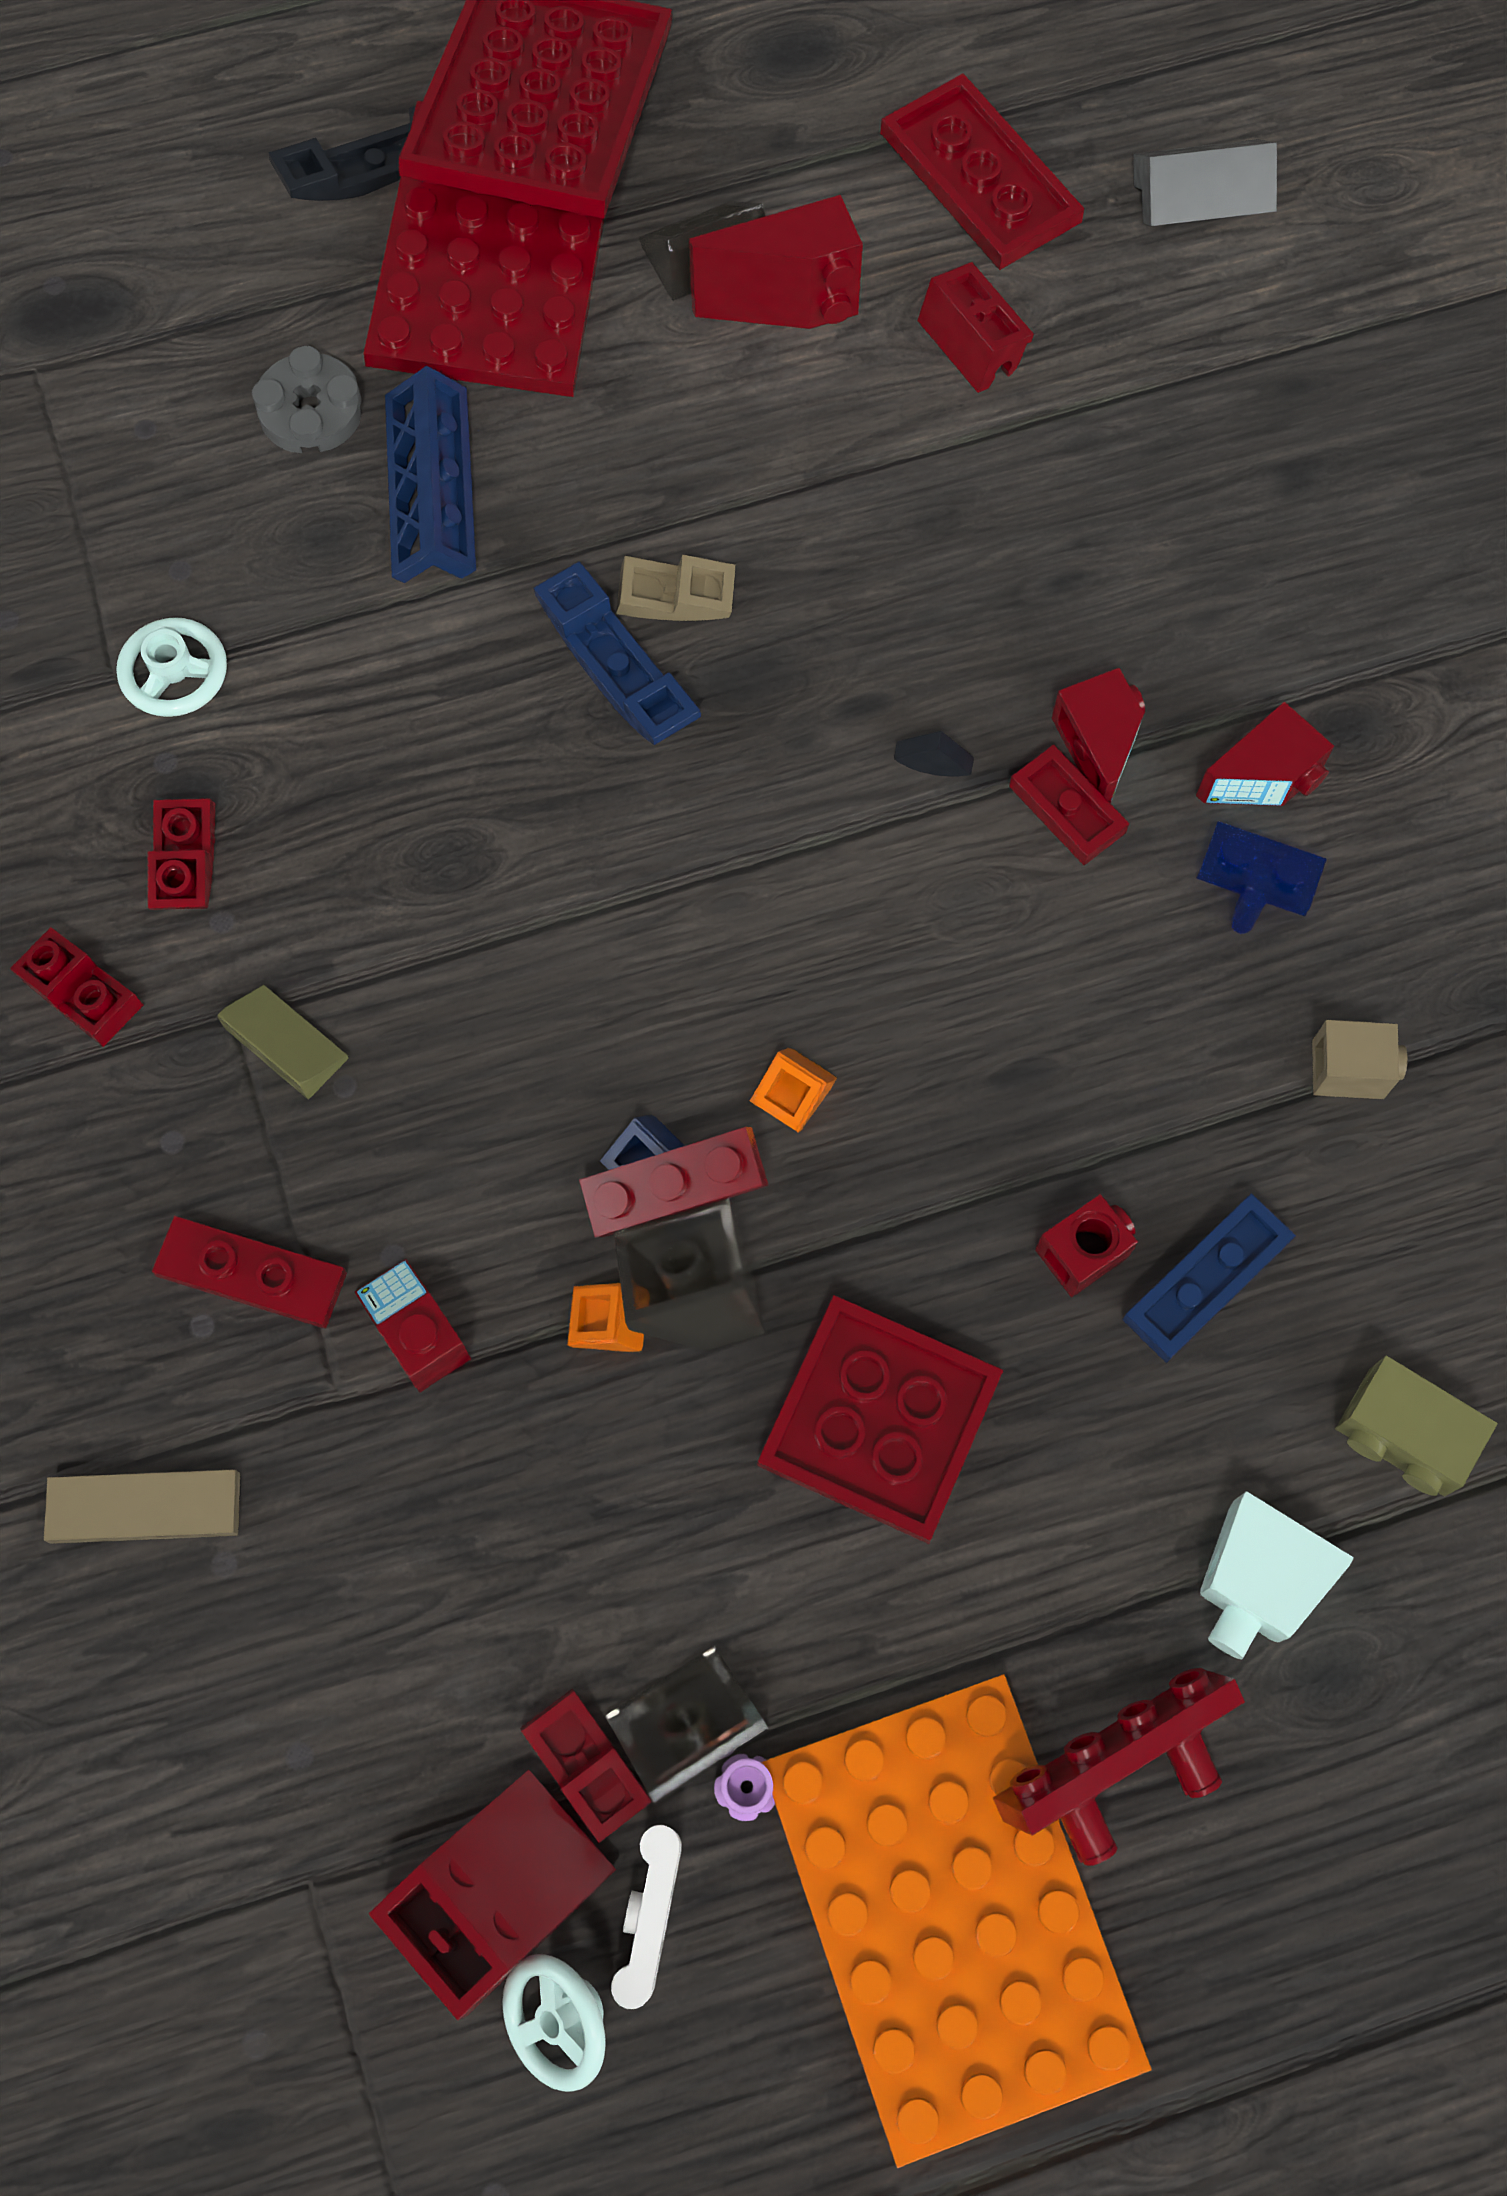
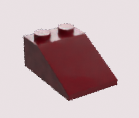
M841 195L689 238L692 310L695 317L811 329L825 324H837L848 317L858 315L863 243Z

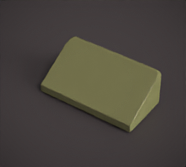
M265 985L228 1005L217 1015L223 1027L308 1100L349 1059L346 1053Z

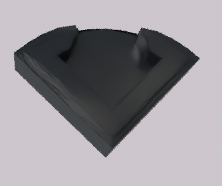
M942 731L898 741L894 754V760L900 764L922 773L937 776L959 777L971 775L974 757Z

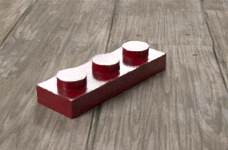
M751 1127L730 1131L579 1180L595 1237L612 1235L769 1186Z

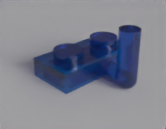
M1218 821L1197 879L1240 894L1231 919V926L1237 933L1245 934L1252 930L1266 903L1306 916L1311 907L1327 859Z

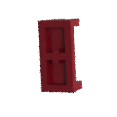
M973 262L931 278L917 320L977 393L991 386L995 379V373L1001 365L1003 372L1008 377L1011 376L1021 361L1026 345L1032 341L1034 333Z

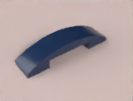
M580 561L533 588L535 596L574 657L612 706L646 740L656 745L701 717L699 708L670 672L665 675L660 672L611 611L609 597Z

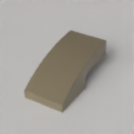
M682 555L678 566L625 556L621 565L616 614L673 621L729 618L732 613L735 565Z

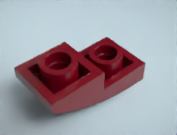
M211 799L153 800V851H148V909H208L215 844V803Z
M51 927L10 968L17 977L102 1047L143 1006V1003L133 992L99 968L85 952Z

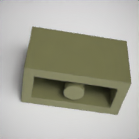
M1386 1355L1369 1369L1335 1429L1349 1437L1347 1444L1360 1455L1373 1461H1381L1383 1458L1404 1471L1403 1479L1415 1489L1431 1496H1436L1439 1493L1445 1497L1464 1486L1498 1423Z

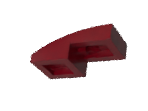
M573 1688L520 1728L598 1843L652 1802Z

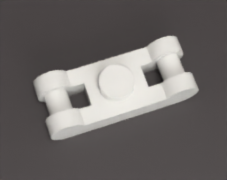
M656 1825L649 1828L643 1834L640 1841V1852L643 1859L649 1864L644 1893L631 1891L623 1932L635 1934L630 1963L615 1974L611 1986L614 2000L626 2009H636L643 2006L651 1997L655 1988L682 1847L679 1835L673 1829L664 1825Z

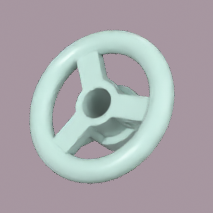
M165 618L143 626L126 641L117 660V679L125 697L138 709L156 716H180L201 708L217 694L226 675V653L219 638L205 625L186 618ZM181 635L190 636L202 643L210 659L192 657ZM140 651L150 672L148 680L141 688L138 687L133 673L135 660ZM185 677L206 678L197 690L185 697L174 700L158 699L170 683L180 682Z
M534 1954L525 1957L509 1973L503 1990V2016L510 2041L523 2064L539 2081L560 2091L580 2090L595 2079L604 2060L606 2044L601 1999L595 1988L588 1981L582 1979L572 1967L562 1960L546 1954ZM539 1976L541 2005L536 2010L535 2018L525 2021L523 2013L524 1988L530 1978ZM544 2039L549 2044L559 2045L577 2067L574 2069H563L556 2066L542 2054L535 2042Z

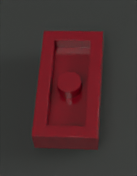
M1052 745L1011 776L1009 787L1083 865H1086L1127 832L1130 823L1055 745Z

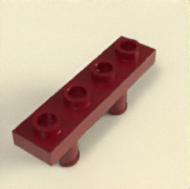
M1203 1668L1189 1669L1176 1675L1170 1680V1688L1151 1700H1140L1124 1707L1117 1714L1118 1720L1100 1732H1089L1072 1739L1065 1745V1753L1045 1766L1035 1765L1017 1773L1010 1781L1011 1786L993 1797L1003 1822L1033 1836L1058 1819H1061L1080 1863L1083 1862L1084 1865L1093 1866L1108 1860L1116 1853L1118 1848L1095 1799L1101 1792L1165 1752L1185 1796L1189 1795L1190 1798H1200L1220 1787L1222 1779L1216 1770L1200 1733L1203 1728L1245 1703L1236 1680Z

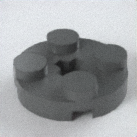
M311 346L298 347L291 352L289 357L273 364L262 375L252 390L257 415L265 435L278 447L290 452L302 453L301 447L311 448L318 446L320 452L332 450L348 440L360 424L362 415L360 410L361 396L355 375L340 360L329 355L320 354L317 349ZM317 397L319 403L317 407L313 408L310 405H305L301 409L297 408L300 404L299 401L303 398Z

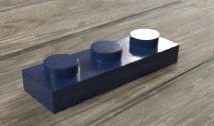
M1251 1193L1152 1288L1122 1320L1167 1363L1267 1266L1296 1235Z

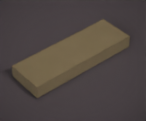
M237 1470L47 1477L44 1541L53 1544L238 1536L240 1473Z

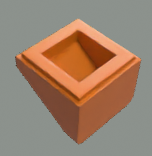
M787 1048L776 1054L750 1102L793 1130L800 1132L828 1094L837 1078L797 1051Z
M625 1283L574 1286L567 1345L573 1348L623 1352L642 1351L648 1301L647 1294Z

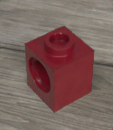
M1099 1194L1043 1233L1035 1251L1072 1298L1128 1259L1138 1241L1133 1236L1136 1233L1135 1227L1125 1211L1116 1204L1110 1207L1103 1196ZM1081 1232H1092L1098 1235L1104 1242L1105 1252L1100 1254L1085 1252L1078 1245L1076 1235Z

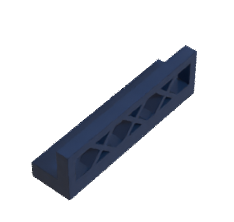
M425 366L385 395L392 578L406 583L431 566L438 567L461 579L476 571L467 388L429 366ZM414 399V404L405 421L404 406ZM415 441L416 449L407 466V456ZM417 487L418 495L409 512L408 503ZM419 533L420 550L410 556V549Z

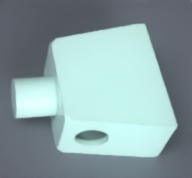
M1246 1491L1233 1501L1228 1510L1201 1586L1200 1594L1224 1610L1208 1640L1223 1652L1237 1659H1243L1257 1632L1277 1643L1290 1638L1350 1566L1354 1557Z

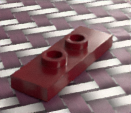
M174 1216L152 1269V1273L156 1277L324 1329L327 1328L347 1275L343 1267Z

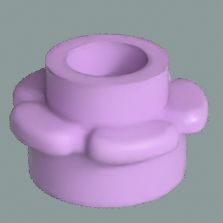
M746 1754L732 1756L723 1764L722 1775L715 1780L714 1790L718 1803L723 1807L726 1806L729 1809V1814L737 1820L752 1821L757 1818L758 1813L769 1812L775 1805L772 1796L773 1781L768 1769L761 1763L766 1761L763 1757L756 1756L752 1759L748 1758ZM749 1780L752 1782L753 1790L751 1793L745 1794L741 1791L740 1786L743 1781Z

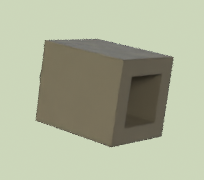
M1326 1020L1312 1040L1313 1095L1384 1099L1398 1081L1403 1080L1405 1077L1407 1049L1405 1045H1398V1024Z

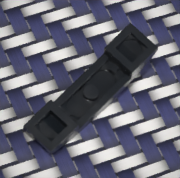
M416 106L409 108L410 123L327 150H323L317 138H313L269 152V161L291 198L327 201L364 196L400 180L399 156L410 133Z

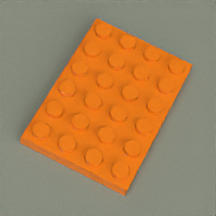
M1005 1674L761 1762L771 1774L773 1781L772 1796L897 2168L1152 2070L1059 1819L1031 1836L1003 1822L994 1803L993 1797L1011 1786V1779L1017 1773L1028 1767L1038 1765Z

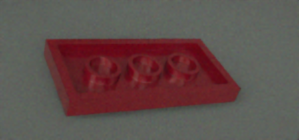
M964 73L881 119L880 134L999 270L1082 223L1085 208Z

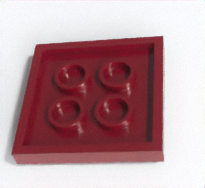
M833 1295L759 1457L757 1466L929 1544L1003 1370Z

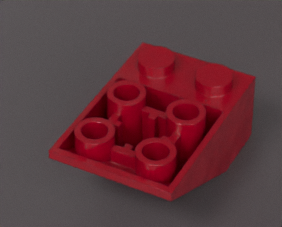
M528 1770L425 1859L368 1914L457 2021L468 2016L490 1995L525 1957L529 1956L617 1869L534 1774Z

